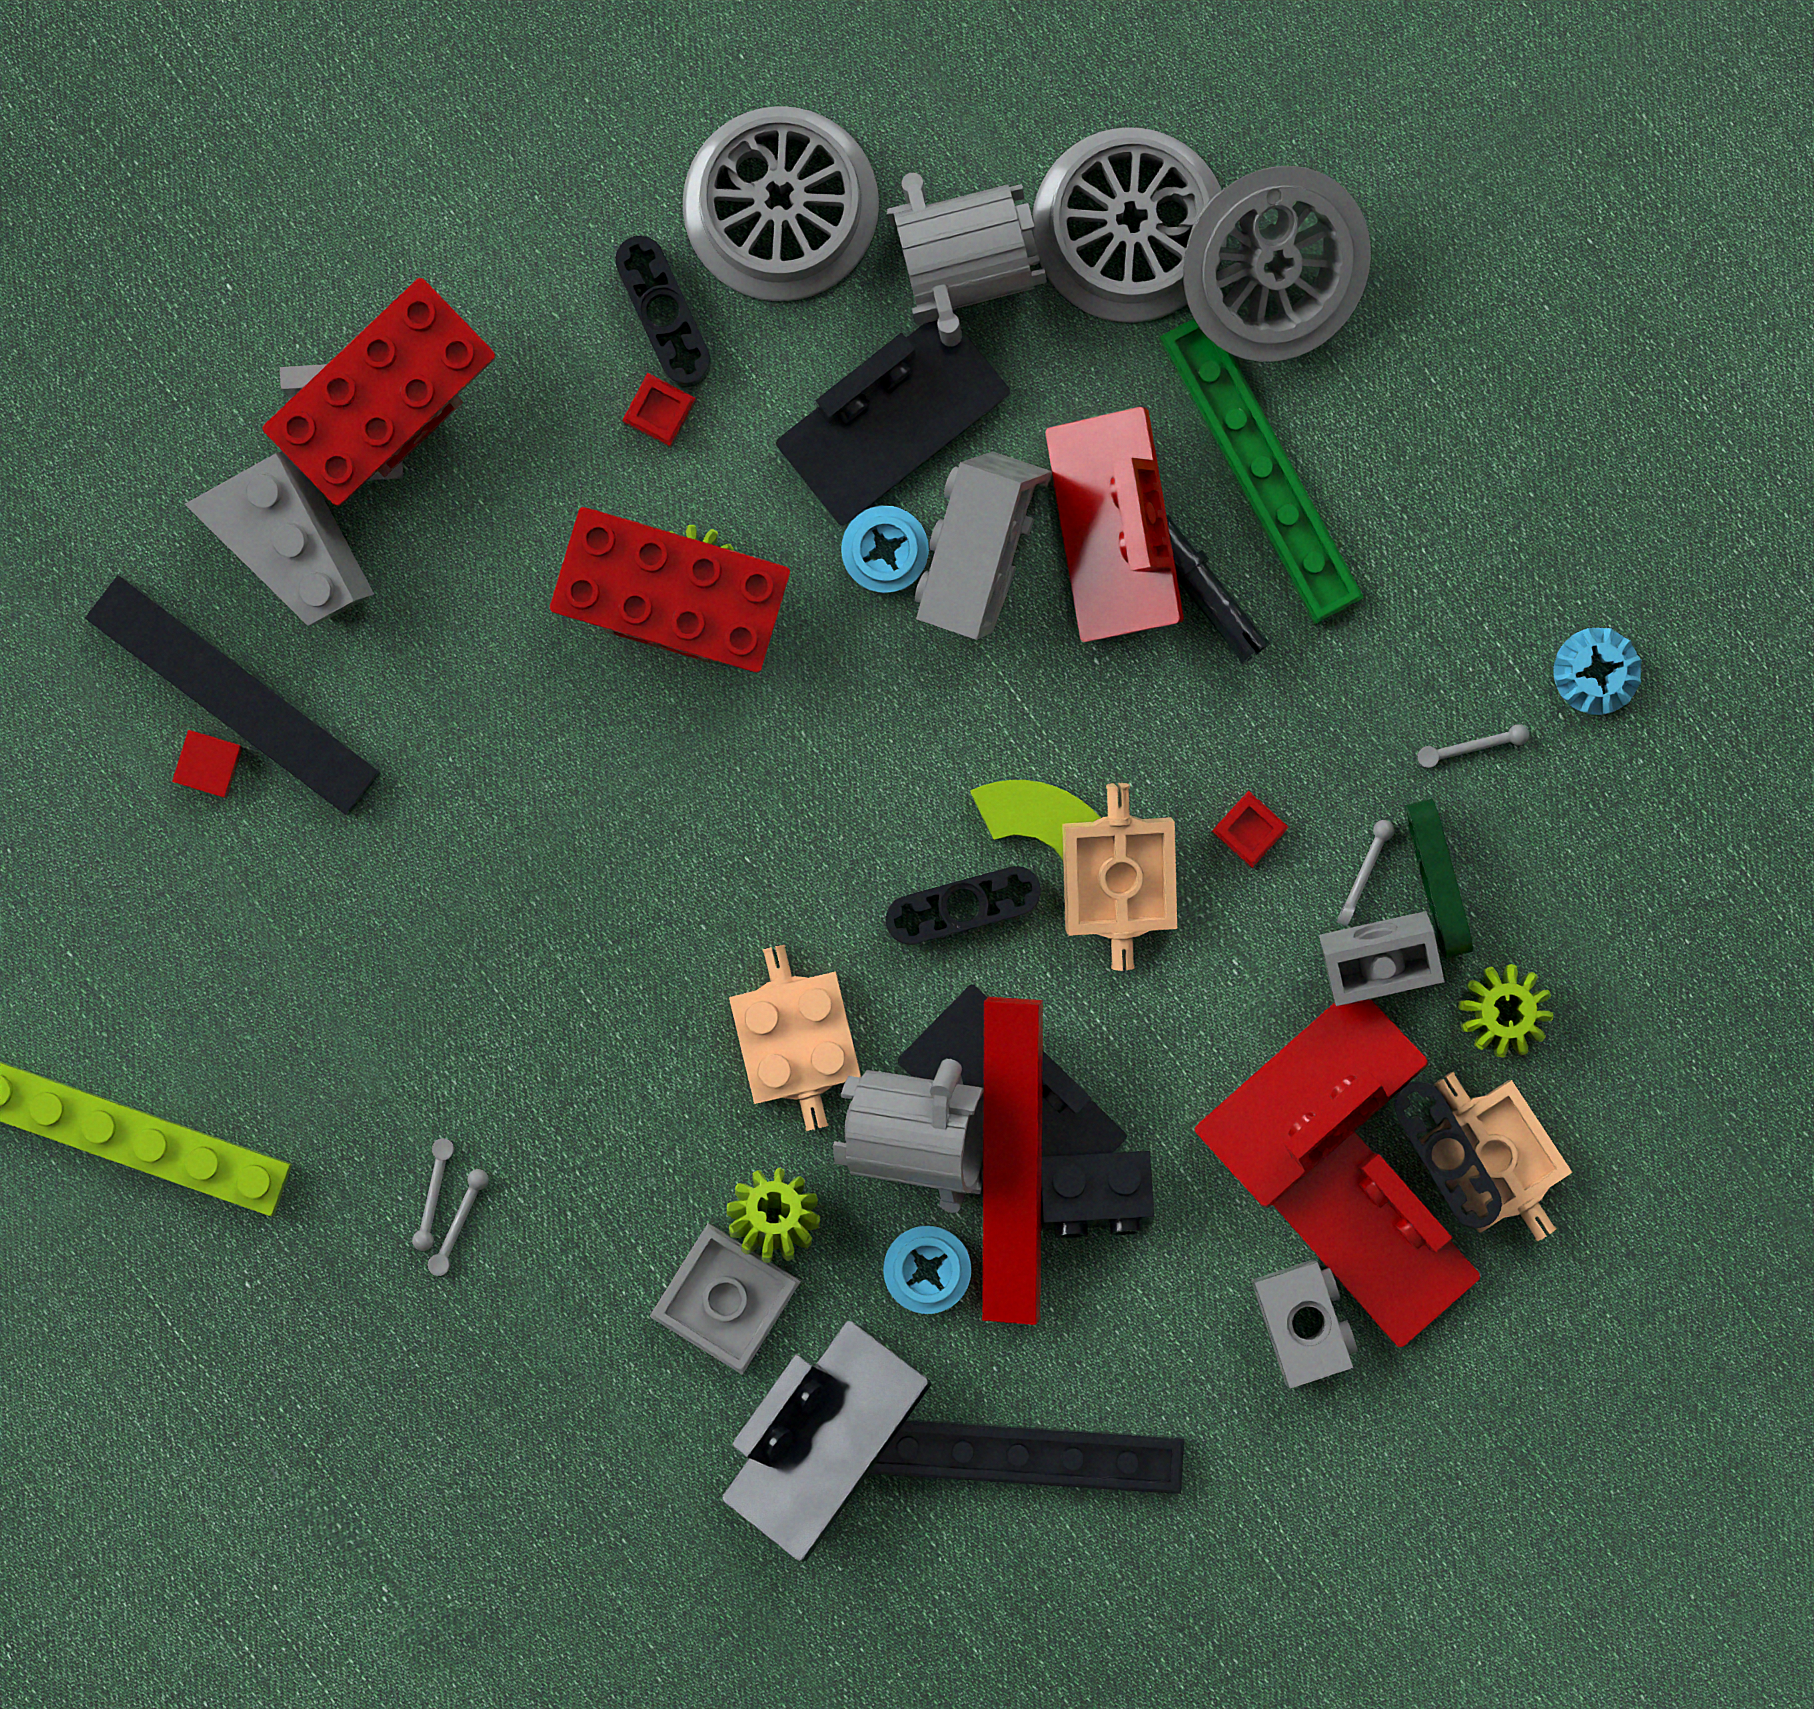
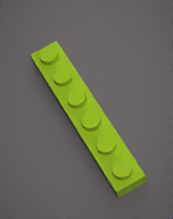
M0 1061V1122L271 1217L275 1215L293 1164Z

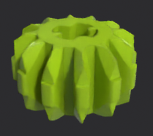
M1506 965L1503 971L1502 982L1494 967L1485 968L1483 974L1488 988H1485L1475 980H1469L1466 988L1477 996L1478 999L1476 1002L1470 1000L1459 1001V1010L1475 1011L1476 1017L1462 1023V1031L1471 1032L1478 1028L1483 1030L1474 1043V1046L1479 1050L1486 1048L1495 1037L1494 1054L1496 1057L1504 1058L1506 1056L1509 1039L1518 1055L1527 1054L1528 1044L1524 1034L1537 1042H1542L1546 1038L1544 1032L1536 1027L1534 1023L1535 1020L1542 1022L1552 1021L1553 1013L1550 1011H1537L1536 1004L1547 1001L1551 994L1549 990H1540L1533 994L1529 992L1538 978L1533 972L1527 973L1517 984L1518 970L1516 965ZM1511 997L1516 1002L1512 1007V1011L1517 1015L1514 1023L1511 1020L1502 1021L1501 1025L1496 1021L1500 1012L1494 1004L1498 999L1499 1001H1509Z
M777 1168L774 1172V1180L768 1182L765 1175L760 1170L753 1172L754 1188L744 1183H738L735 1186V1195L740 1201H733L727 1204V1215L736 1219L729 1225V1234L732 1238L745 1237L741 1247V1251L745 1255H749L760 1246L762 1247V1261L766 1264L771 1262L773 1250L780 1249L782 1257L786 1261H790L794 1258L792 1243L803 1248H809L812 1244V1237L807 1230L819 1228L820 1216L811 1211L818 1204L817 1195L815 1193L801 1194L805 1187V1180L801 1176L794 1178L787 1185L784 1183V1169ZM768 1208L780 1209L779 1223L766 1222Z

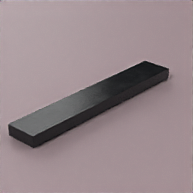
M117 575L86 615L85 619L345 815L348 816L381 773L121 576Z
M907 1419L869 1474L1181 1494L1184 1437Z

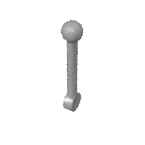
M1515 724L1508 732L1440 749L1425 746L1418 752L1417 761L1422 767L1431 768L1439 760L1510 742L1520 746L1528 741L1530 737L1529 730L1522 724Z
M1379 820L1374 825L1373 833L1375 838L1336 921L1345 927L1348 926L1353 916L1357 902L1384 842L1391 839L1394 835L1395 829L1390 821Z
M438 1139L432 1146V1153L436 1157L420 1230L412 1238L413 1246L419 1251L429 1250L434 1243V1238L430 1232L446 1160L450 1159L455 1152L454 1144L448 1139Z
M474 1169L469 1173L467 1177L468 1190L438 1254L433 1255L428 1261V1269L433 1275H444L450 1269L451 1263L448 1257L479 1190L486 1188L489 1182L487 1173L481 1169Z

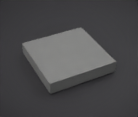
M708 1222L649 1317L743 1375L801 1280L773 1262L766 1264L762 1261V1255L755 1251L745 1255L741 1251V1242Z

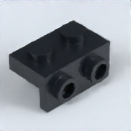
M1150 1151L1042 1157L1043 1230H1055L1056 1238L1088 1236V1228L1110 1227L1111 1235H1134L1143 1233V1225L1153 1224L1155 1215Z

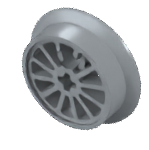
M773 106L749 111L733 118L718 128L704 142L695 155L686 176L682 209L686 232L695 253L704 266L718 280L733 290L749 297L775 302L794 301L812 297L828 290L843 280L858 265L869 248L875 233L879 213V194L874 171L867 156L845 129L834 121L813 111L796 107ZM778 139V159H775L768 148L757 143ZM794 140L807 144L808 146L790 172L785 171L787 142ZM815 153H822L833 164L803 180H799V177ZM748 158H759L767 164L768 171L762 179L746 183L738 176L737 170L739 165ZM723 174L729 175L736 190L717 189ZM835 176L843 181L845 190L843 195L806 193L807 190ZM775 190L778 194L783 195L790 191L791 208L785 210L778 205L771 210L769 208L771 206L769 193ZM718 201L754 203L752 206L722 221L718 220L715 209ZM806 206L842 207L843 215L839 225L833 226L806 209ZM759 216V221L741 247L736 246L726 235L730 229ZM801 218L830 236L817 250L810 248L797 222ZM767 226L774 228L773 256L771 260L750 255V252ZM790 227L804 256L794 260L782 261V229Z
M1124 127L1088 136L1066 150L1054 162L1042 180L1037 192L1032 213L1035 229H1032V234L1041 268H1044L1048 280L1065 299L1084 312L1098 318L1122 323H1138L1170 315L1188 304L1183 283L1186 248L1175 242V240L1182 238L1187 233H1191L1192 227L1203 208L1216 194L1222 191L1219 182L1209 166L1195 151L1181 141L1164 133L1144 128ZM1124 160L1131 162L1129 192L1123 191L1110 163ZM1140 161L1161 168L1144 193L1138 192ZM1094 170H1102L1115 199H1111L1083 179ZM1167 175H1172L1183 186V189L1166 187L1157 191ZM1080 191L1107 211L1069 209V199L1072 194ZM1166 201L1179 203L1186 212V219L1178 227L1164 226V223L1158 218L1156 208L1161 203ZM1132 210L1135 218H1144V221L1140 222L1137 233H1130L1127 225L1117 224L1122 221L1124 211ZM1069 221L1104 223L1105 225L1075 241L1070 239L1067 230V223ZM1228 234L1226 235L1221 247H1226ZM1109 237L1111 242L1094 267H1089L1077 254L1079 250ZM1149 241H1155L1180 258V263L1169 272H1163ZM1118 247L1125 249L1123 281L1112 280L1101 275L1102 270ZM1135 249H1141L1155 279L1137 283L1132 281L1133 254ZM1220 260L1219 265H1218L1217 268H1216V272H1217V270H1218V268H1219L1220 263H1221L1222 260Z
M1298 166L1269 167L1257 170L1234 181L1216 194L1203 208L1192 227L1184 257L1183 283L1188 306L1198 326L1217 346L1228 353L1247 360L1260 362L1287 360L1317 348L1330 339L1345 324L1362 297L1368 279L1371 260V245L1366 221L1356 201L1345 188L1329 176L1309 168ZM1275 208L1278 211L1276 224L1270 223L1265 229L1259 230V221L1266 211ZM1313 212L1317 218V223L1297 233V229L1309 213ZM1238 220L1242 229L1241 232L1235 228V223ZM1228 233L1241 243L1239 248L1221 247ZM1323 238L1322 254L1300 253V249ZM1274 251L1277 252V256H1276V257H1273V252H1274ZM1220 260L1237 261L1216 272ZM1265 263H1268V268H1264ZM1302 266L1320 267L1312 285H1309L1299 277ZM1238 280L1223 300L1220 288ZM1294 283L1305 294L1296 304L1291 306L1285 288ZM1271 289L1278 313L1273 316L1264 317L1268 292ZM1252 291L1248 315L1246 317L1239 316L1237 314L1238 308Z

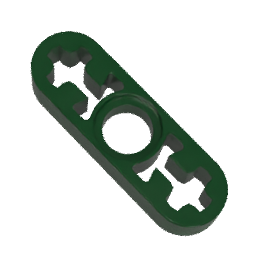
M1432 798L1405 805L1407 826L1442 954L1445 959L1471 953L1473 952L1471 933L1436 804Z

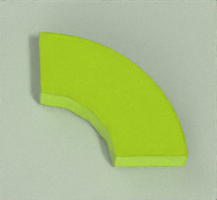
M1005 780L982 785L970 790V794L993 841L1013 835L1036 838L1053 848L1062 861V824L1094 822L1101 818L1091 807L1076 796L1056 786L1042 782Z

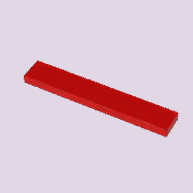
M988 997L984 1001L982 1321L1037 1325L1040 1320L1043 1000Z

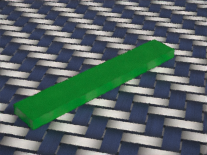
M1194 318L1160 336L1159 341L1314 625L1364 598L1232 354L1212 342L1200 329Z

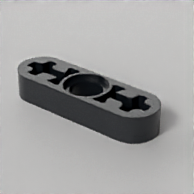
M646 236L628 238L619 246L615 257L616 268L666 377L672 383L681 387L695 386L701 383L710 371L711 358L708 348L660 245L655 240ZM640 249L645 256L654 254L656 259L649 263V268L655 282L658 283L663 277H666L669 282L667 285H657L648 289L641 297H638L635 292L636 289L646 288L640 272L637 269L630 271L626 269V266L633 262L631 252ZM669 297L678 304L679 315L675 322L668 326H657L649 320L647 314L648 307L656 298ZM689 326L691 334H683L681 339L690 354L699 352L701 358L694 362L696 371L686 375L683 368L673 370L671 364L678 360L671 340L662 347L658 339L675 336L684 327Z
M1021 866L1007 867L902 896L896 899L888 908L886 926L890 935L902 944L915 945L1024 915L1037 905L1041 895V886L1036 875L1029 869ZM1017 875L1020 883L1029 882L1032 892L1024 896L1025 905L1015 907L1012 899L997 901L995 905L1000 913L992 916L987 915L988 901L986 894L979 886L980 883L991 881L992 893L1005 889L1008 886L1007 878ZM957 890H969L978 898V914L970 921H957L948 913V898ZM936 895L939 896V913L947 928L935 930V919L920 923L919 934L915 936H909L906 928H896L894 919L902 916V906L912 904L915 912H923L932 909L926 899Z
M1426 1081L1408 1083L1397 1093L1394 1103L1395 1113L1456 1218L1462 1224L1471 1228H1482L1490 1225L1497 1219L1502 1207V1200L1497 1187L1441 1092L1433 1084ZM1416 1091L1422 1098L1432 1095L1435 1103L1429 1107V1111L1437 1125L1444 1117L1451 1124L1450 1128L1439 1129L1433 1132L1424 1143H1421L1416 1135L1417 1133L1427 1131L1421 1118L1418 1115L1408 1118L1404 1112L1411 1105L1408 1096ZM1445 1138L1457 1140L1464 1149L1463 1161L1458 1167L1451 1170L1437 1167L1431 1155L1434 1145ZM1473 1165L1479 1171V1175L1468 1177L1474 1189L1479 1194L1488 1191L1492 1197L1485 1202L1488 1212L1479 1217L1473 1210L1466 1213L1462 1211L1460 1206L1465 1204L1467 1198L1459 1183L1451 1191L1445 1185V1181L1462 1177Z

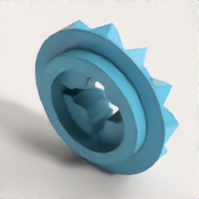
M877 506L863 511L851 521L842 539L841 552L846 571L862 588L886 594L906 589L923 573L928 559L929 545L924 528L913 515L898 507ZM876 529L879 535H883L887 542L894 541L895 539L897 541L903 538L907 539L894 552L897 570L894 571L891 565H887L886 561L882 558L864 562V559L870 557V553L876 549L875 535L872 530Z
M1587 628L1572 635L1560 647L1554 662L1555 684L1562 698L1578 711L1592 715L1608 714L1629 703L1641 684L1642 660L1632 646L1631 640L1623 637L1613 629ZM1592 648H1594L1595 654L1599 655L1602 663L1611 662L1612 665L1619 663L1620 668L1614 669L1612 673L1605 676V694H1603L1602 687L1598 686L1595 678L1576 677L1577 673L1583 672L1585 668L1592 665Z
M918 1226L900 1234L889 1247L884 1260V1280L892 1297L904 1308L921 1314L939 1313L955 1305L966 1292L971 1278V1262L965 1246L954 1234L940 1227ZM915 1249L919 1255H923L928 1260L936 1256L939 1258L946 1253L948 1257L942 1261V1265L937 1269L938 1276L940 1277L939 1281L943 1285L941 1290H939L935 1283L931 1284L927 1279H923L920 1282L915 1281L910 1286L907 1284L913 1278L912 1274L918 1269L914 1261L915 1257L911 1253L912 1250Z

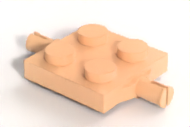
M1114 783L1106 785L1107 817H1102L1094 822L1062 824L1065 930L1069 936L1097 934L1110 938L1112 949L1111 969L1123 971V966L1126 970L1135 968L1133 937H1138L1153 930L1177 929L1175 821L1171 817L1141 819L1130 815V784L1118 783V787Z
M784 944L775 946L780 968H777L773 948L762 950L771 982H767L756 991L729 997L754 1104L778 1098L799 1099L806 1126L805 1130L809 1131L816 1129L811 1110L812 1107L815 1111L818 1127L829 1126L820 1094L836 1084L846 1082L848 1076L861 1078V1073L836 971L810 978L792 976L785 949L786 945Z
M1454 1071L1444 1076V1078L1454 1091L1455 1096L1444 1079L1434 1083V1086L1441 1092L1451 1108L1452 1113L1501 1196L1502 1207L1499 1216L1490 1225L1475 1228L1477 1232H1483L1503 1218L1520 1214L1535 1236L1536 1241L1542 1240L1547 1236L1535 1218L1538 1219L1547 1234L1553 1233L1557 1228L1552 1224L1539 1201L1551 1186L1573 1172L1513 1081L1508 1080L1487 1095L1471 1099L1456 1078ZM1446 1118L1441 1125L1419 1139L1420 1142L1424 1143L1433 1132L1439 1129L1450 1128V1122ZM1442 1139L1432 1149V1160L1441 1169H1454L1463 1161V1146L1455 1139ZM1473 1165L1462 1177L1445 1181L1450 1190L1459 1183L1467 1198L1465 1204L1461 1205L1465 1213L1473 1210L1479 1217L1488 1212L1485 1202L1492 1197L1488 1191L1479 1194L1474 1189L1468 1177L1479 1175V1171Z

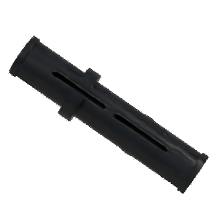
M1169 514L1166 515L1178 585L1181 584L1238 656L1241 664L1247 663L1253 658L1252 655L1254 653L1258 655L1270 642L1262 636L1206 563L1209 561V558L1203 550L1197 552L1172 521V517Z

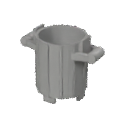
M909 173L903 177L902 188L907 204L888 208L887 213L891 227L897 226L917 306L912 308L916 325L938 320L937 326L942 343L946 346H955L961 341L962 332L959 319L953 313V309L1034 289L1035 285L1047 283L1044 268L1032 272L1030 270V266L1040 263V259L1032 234V229H1035L1029 204L1015 206L1013 202L1025 199L1022 184L1009 187L1007 184L925 205L926 191L922 177L917 173Z
M945 1059L941 1062L934 1080L866 1070L861 1078L848 1076L841 1092V1098L853 1100L849 1105L845 1120L846 1143L834 1141L833 1144L835 1164L848 1166L851 1175L936 1188L939 1190L941 1198L939 1204L941 1208L950 1213L958 1212L966 1193L980 1194L983 1188L984 1088L963 1085L961 1077L962 1067L957 1061L952 1059Z

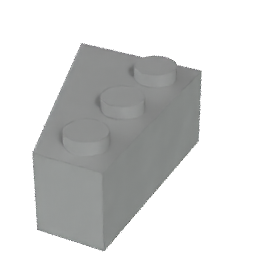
M993 451L962 461L959 467L955 466L951 470L944 490V497L949 499L944 519H939L936 523L930 539V550L935 551L930 571H925L922 574L915 592V601L920 603L916 617L917 620L975 640L993 633L1016 571V567L1011 564L1020 533L1029 536L1034 523L1033 518L1025 516L1036 484L1047 488L1053 471Z
M284 452L273 454L185 503L307 626L328 620L374 595L320 490Z

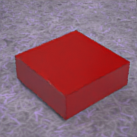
M647 373L622 422L672 448L697 400L684 391Z
M188 730L172 782L227 798L243 746Z
M1247 791L1214 827L1211 833L1246 865L1253 868L1289 827L1250 791Z

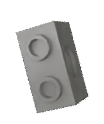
M1426 911L1319 935L1328 980L1336 1006L1444 982L1434 930Z
M1312 1259L1251 1280L1284 1382L1290 1389L1353 1368L1349 1354L1358 1352L1348 1321L1338 1323L1332 1302L1339 1300L1340 1295L1330 1268L1321 1270L1319 1263ZM1303 1307H1314L1321 1315L1319 1330L1309 1337L1298 1336L1292 1326L1295 1313Z

